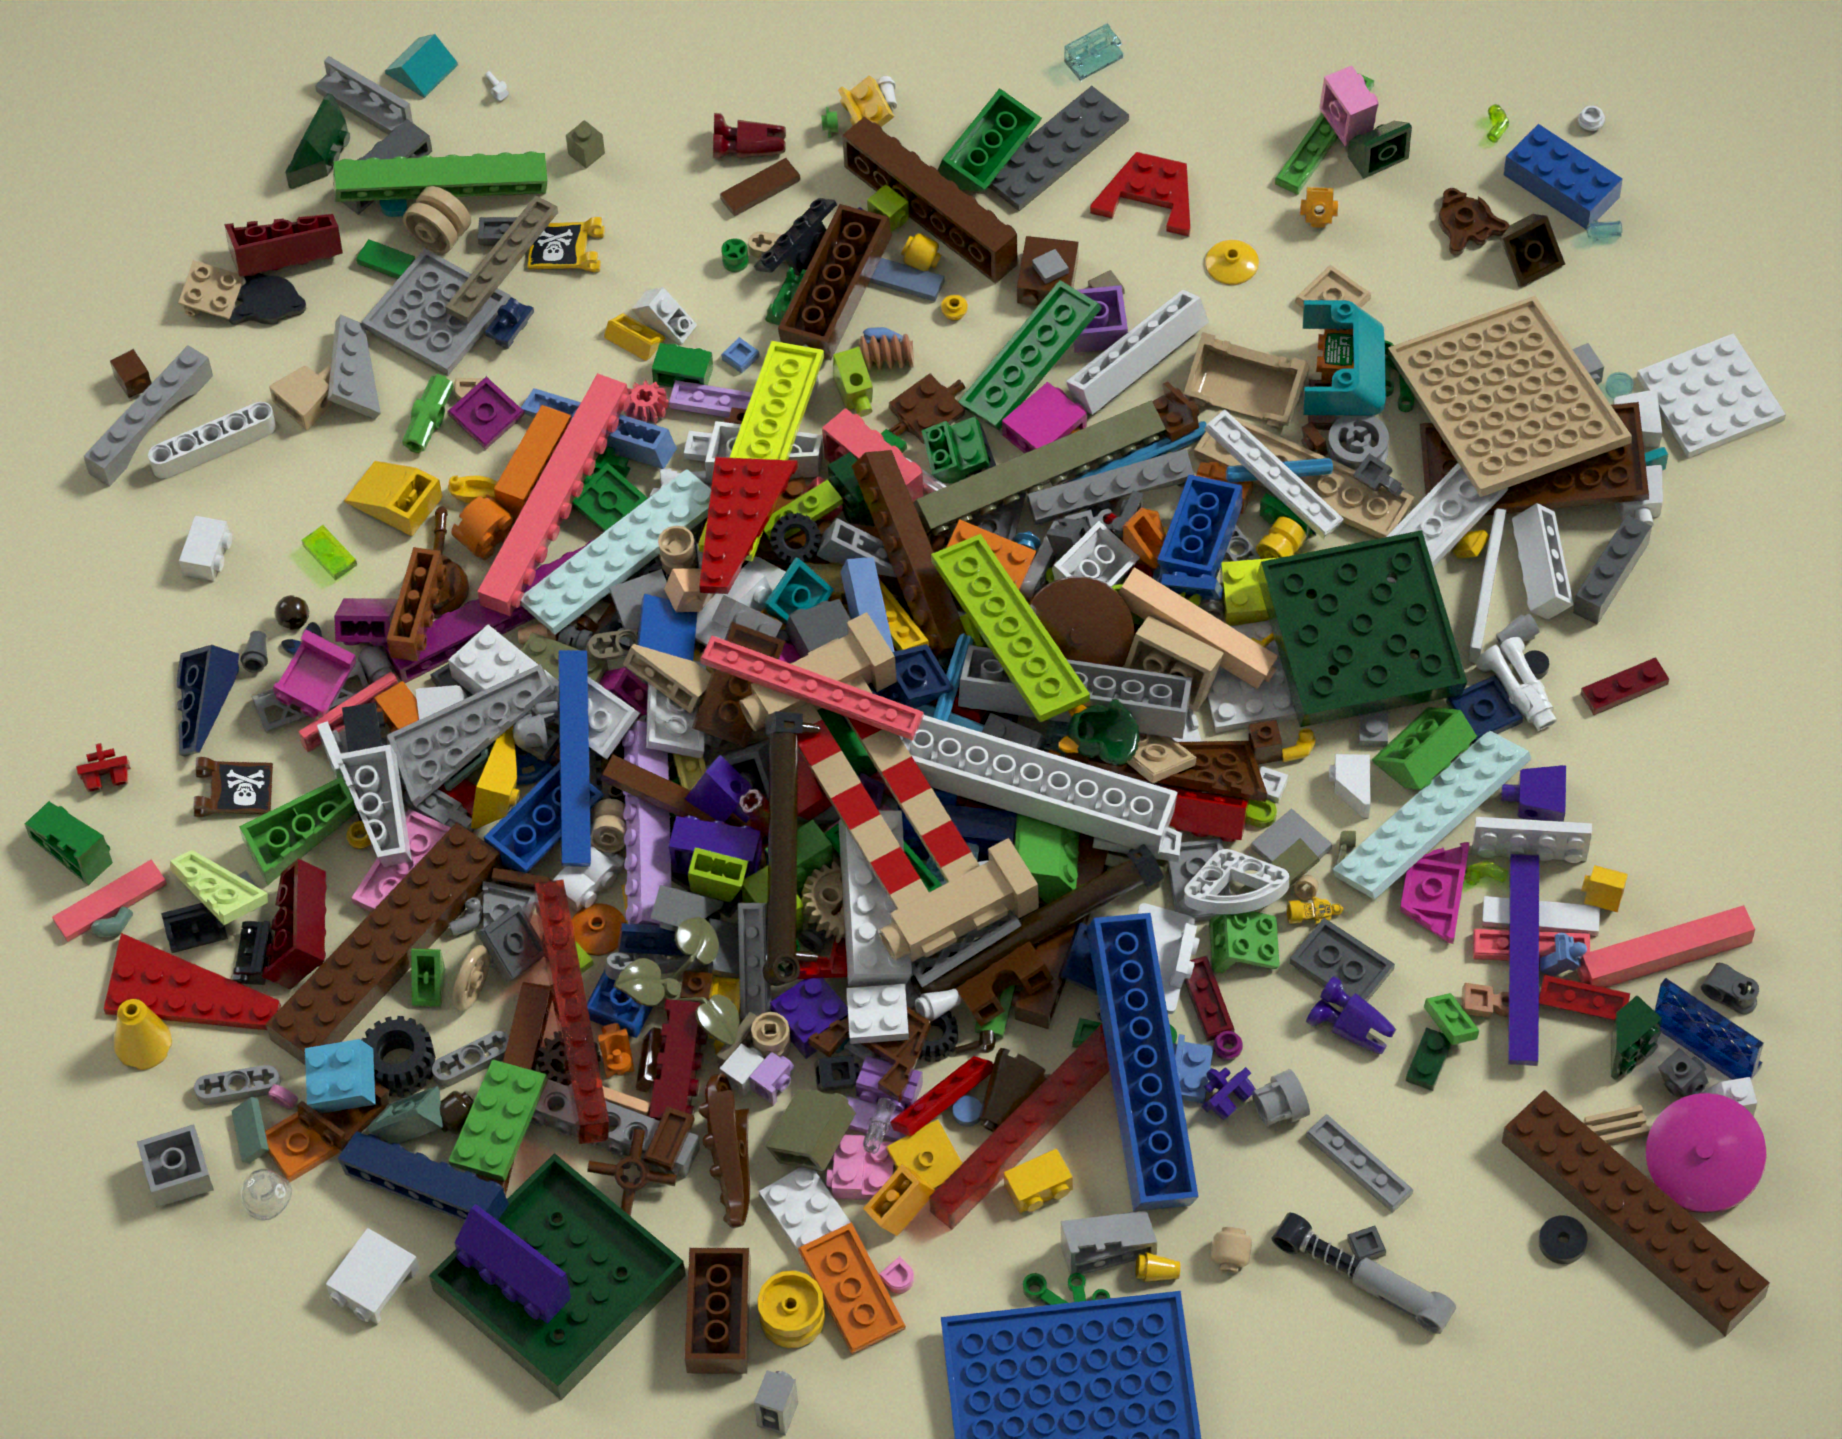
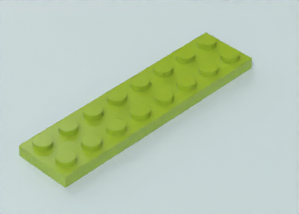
M981 534L931 554V562L1039 722L1090 701V693Z

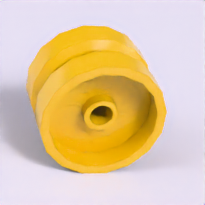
M795 1270L782 1271L771 1276L761 1286L757 1297L760 1327L765 1336L775 1345L785 1348L803 1347L813 1342L821 1333L825 1323L823 1293L817 1281L802 1272Z

